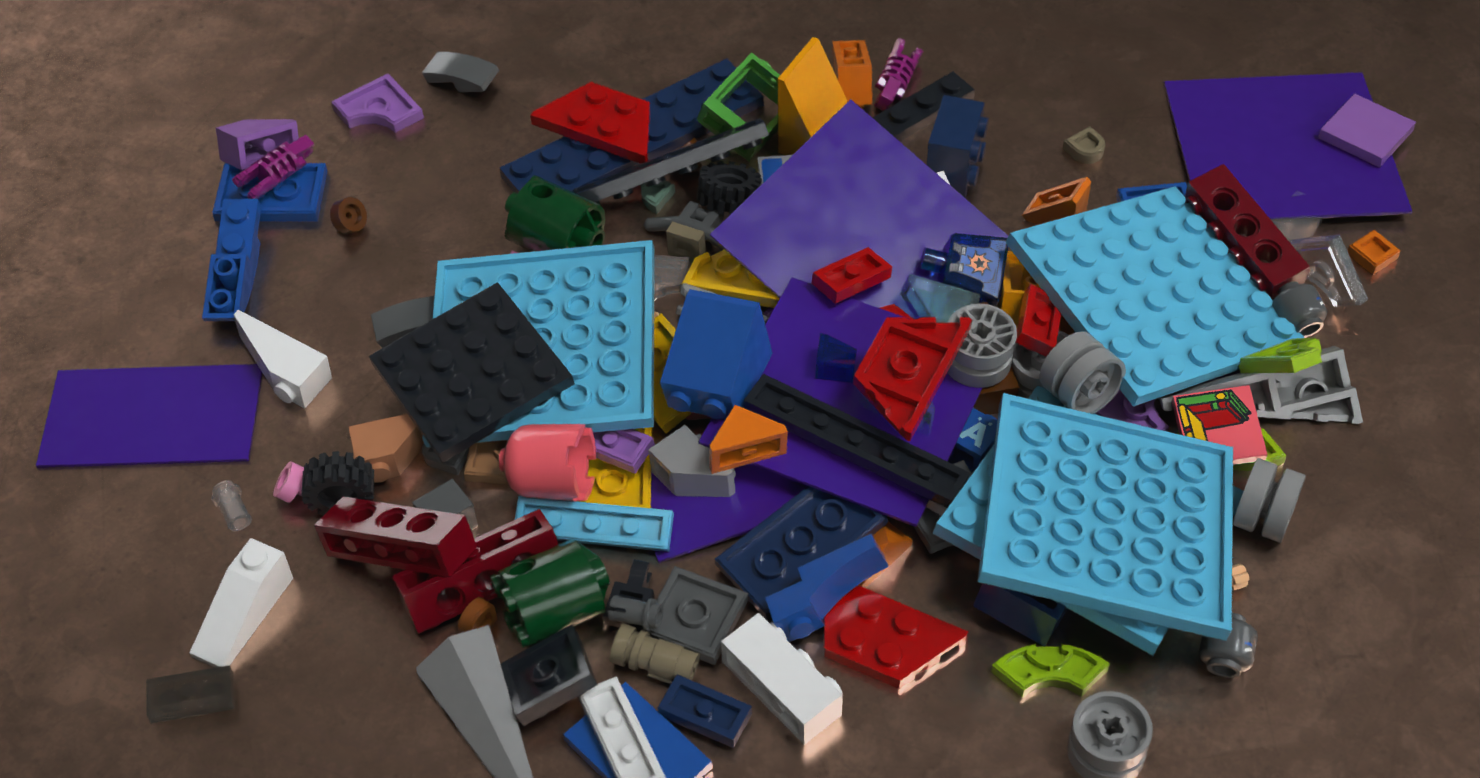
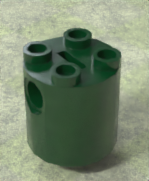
M532 176L518 193H511L506 200L505 211L508 212L504 236L507 240L534 252L603 245L606 219L602 206L539 176Z
M574 539L498 570V573L490 576V581L497 597L503 599L507 608L502 611L507 627L511 634L515 632L522 648L537 644L571 624L576 627L603 615L606 611L604 599L607 588L610 585L606 568L598 555Z

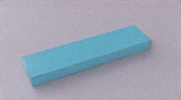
M518 496L515 519L540 509L553 527L557 541L567 542L574 539L583 544L665 552L670 550L674 512L672 510Z

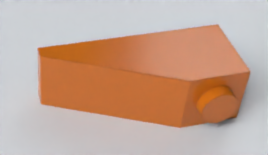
M865 40L832 41L834 72L847 101L851 99L862 109L864 105H872V64Z

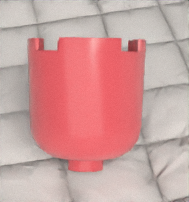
M530 424L520 426L511 434L506 447L501 449L499 468L502 472H505L510 488L519 496L563 501H587L595 477L588 476L589 460H596V445L593 431L591 428H586L585 424Z

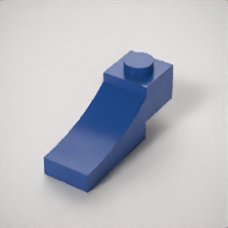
M869 534L799 567L798 571L802 581L765 597L774 624L777 628L780 627L783 630L788 642L805 638L813 631L824 627L823 618L842 597L864 580L889 567L873 535Z

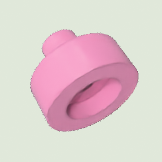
M291 461L288 462L276 482L273 496L287 503H290L297 494L302 496L304 467Z

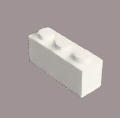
M756 614L721 641L722 662L804 745L842 715L843 693L837 682L830 676L824 677L814 667L810 656L802 649L796 650L787 641L783 630L780 627L777 628L774 622L769 623L761 614Z

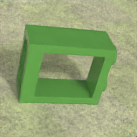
M751 52L703 103L696 120L714 135L745 124L746 122L723 103L746 80L778 105V78L780 74L773 70L768 62L759 59ZM778 114L767 124L766 128L769 135L762 138L763 143L750 149H743V146H739L733 150L749 162L778 131Z

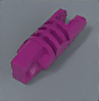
M901 38L896 40L884 69L875 84V87L880 92L874 106L882 111L888 109L894 98L899 101L902 99L923 53V50L916 48L910 57L902 54L905 40Z
M307 135L300 137L290 144L285 141L233 177L232 182L237 187H242L255 177H258L261 182L251 188L247 197L249 199H259L276 187L277 184L283 182L306 165L305 159L313 153L314 142Z

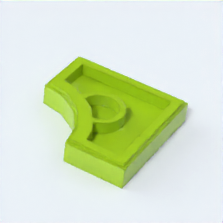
M1292 338L1240 358V373H1296L1322 362L1320 341L1316 338Z

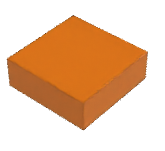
M1372 230L1349 245L1347 255L1374 275L1397 260L1401 250L1376 230Z

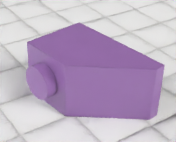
M245 119L216 127L220 160L240 170H244L257 160H260L285 141L290 144L299 139L297 121L293 119Z

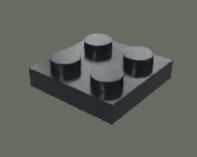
M572 624L500 663L515 715L523 726L545 716L553 709L575 697L583 695L586 691L598 685L580 636Z

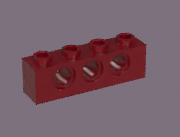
M1225 164L1188 182L1185 203H1190L1194 207L1195 215H1200L1206 221V228L1210 227L1214 231L1216 239L1222 240L1229 248L1228 253L1234 255L1238 265H1243L1251 274L1250 279L1257 283L1260 291H1265L1274 300L1278 295V290L1283 285L1294 281L1299 284L1305 283L1310 269L1308 263Z
M342 497L314 524L324 550L329 557L450 577L477 548L465 515L350 497Z
M540 509L474 538L477 548L450 577L404 570L393 575L392 578L416 631L421 633L427 629L435 628L444 621L463 613L469 603L476 598L481 597L486 601L496 598L497 595L490 581L491 575L498 573V570L559 545L553 527Z

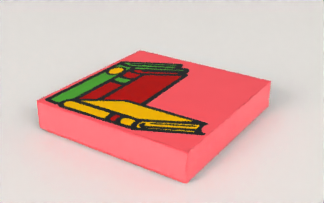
M1250 385L1173 396L1172 405L1180 435L1233 447V465L1256 462L1257 458L1266 460L1268 454Z

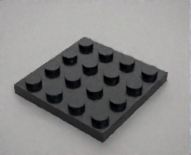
M498 282L369 356L376 371L442 463L575 384L572 374Z

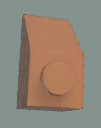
M407 413L349 426L354 458L361 456L365 458L364 463L370 462L372 464L374 483L400 476L422 450L424 444L422 433Z

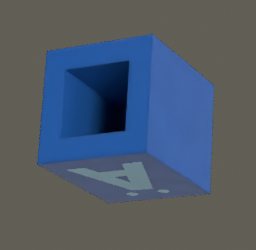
M973 408L948 462L954 464L964 460L973 474L995 444L997 419L992 415L984 414Z

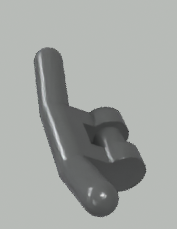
M689 201L679 217H653L646 219L644 222V228L649 232L667 231L672 221L704 231L705 240L709 241L719 250H724L723 247L709 236L723 222L724 214H718L717 209L709 211L703 209L699 203Z

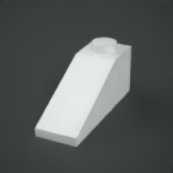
M240 310L235 312L234 318L239 336L274 390V393L286 403L293 402L305 409L332 379L327 356Z
M252 538L249 539L226 570L190 650L192 658L223 672L228 669L293 580L284 552Z

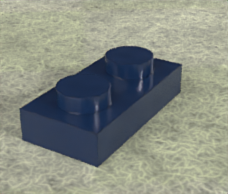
M677 674L659 704L658 712L667 720L734 748L752 715V706Z

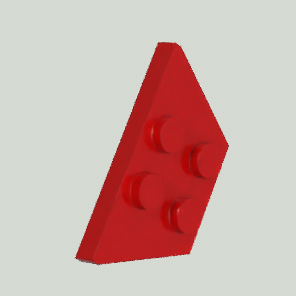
M589 82L534 110L530 114L531 124L640 164L648 161L651 111L650 102L594 82Z
M886 317L855 372L853 380L855 387L905 440L911 441L971 329V318L960 317L959 323H936V317H920L914 320L907 319L906 317Z
M857 585L842 597L824 617V657L900 689L915 679L917 673L928 670L939 663L940 656L955 646L958 648L964 646L968 640L969 631Z

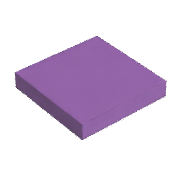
M1354 94L1321 128L1318 138L1375 166L1381 167L1414 131L1416 122Z

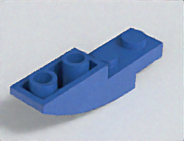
M223 199L216 254H211L202 315L204 321H235V312L237 310L245 312L254 284L261 246L258 238L261 204L258 199Z

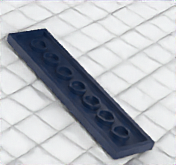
M727 58L643 98V100L650 102L651 111L648 161L683 146L692 138L697 139L711 132L696 119L703 103L736 69ZM745 80L723 104L736 115L742 117L764 106V95ZM564 136L499 167L501 178L516 193L534 175L572 191L640 163Z

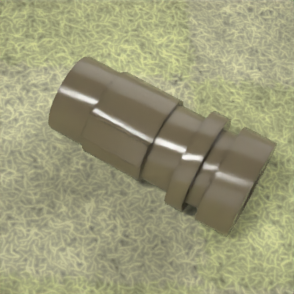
M623 623L615 636L609 659L610 662L620 666L628 664V668L635 671L639 668L648 671L649 677L671 684L677 674L693 680L700 654L685 649L684 646L650 637V632L641 630L638 633L636 627Z

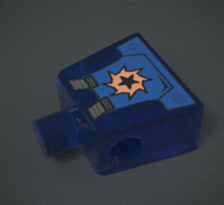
M959 233L951 234L943 251L924 248L920 260V269L939 273L936 292L939 295L963 305L988 302V305L996 307L1000 301L1008 253L1007 238Z

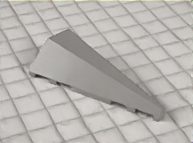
M1336 346L1321 349V363L1296 373H1237L1159 397L1162 409L1164 411L1174 410L1172 405L1173 396L1250 385L1258 417L1309 419L1323 422L1338 421L1352 424L1363 423L1357 391L1350 383L1344 350Z
M489 625L449 636L416 667L419 679L431 691L435 701L454 722L458 732L491 776H494V778H533Z

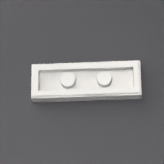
M617 676L599 683L579 696L580 703L616 778H666Z

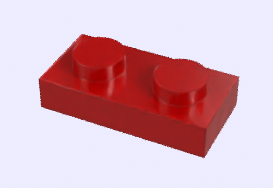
M867 247L814 271L811 284L836 304L891 278L892 266Z
M1032 284L1029 285L1023 294L1016 343L1030 351L1047 357L1057 344L1061 313L1050 301L1046 292Z

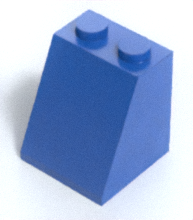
M689 289L660 381L668 407L680 412L689 411L707 415L713 419H726L734 405L744 408V399L760 379L773 354L759 302Z

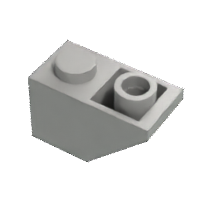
M686 425L648 449L652 473L675 496L730 497L735 493L734 477L736 473L734 468L712 474L709 468L710 448L698 444L702 435H695Z

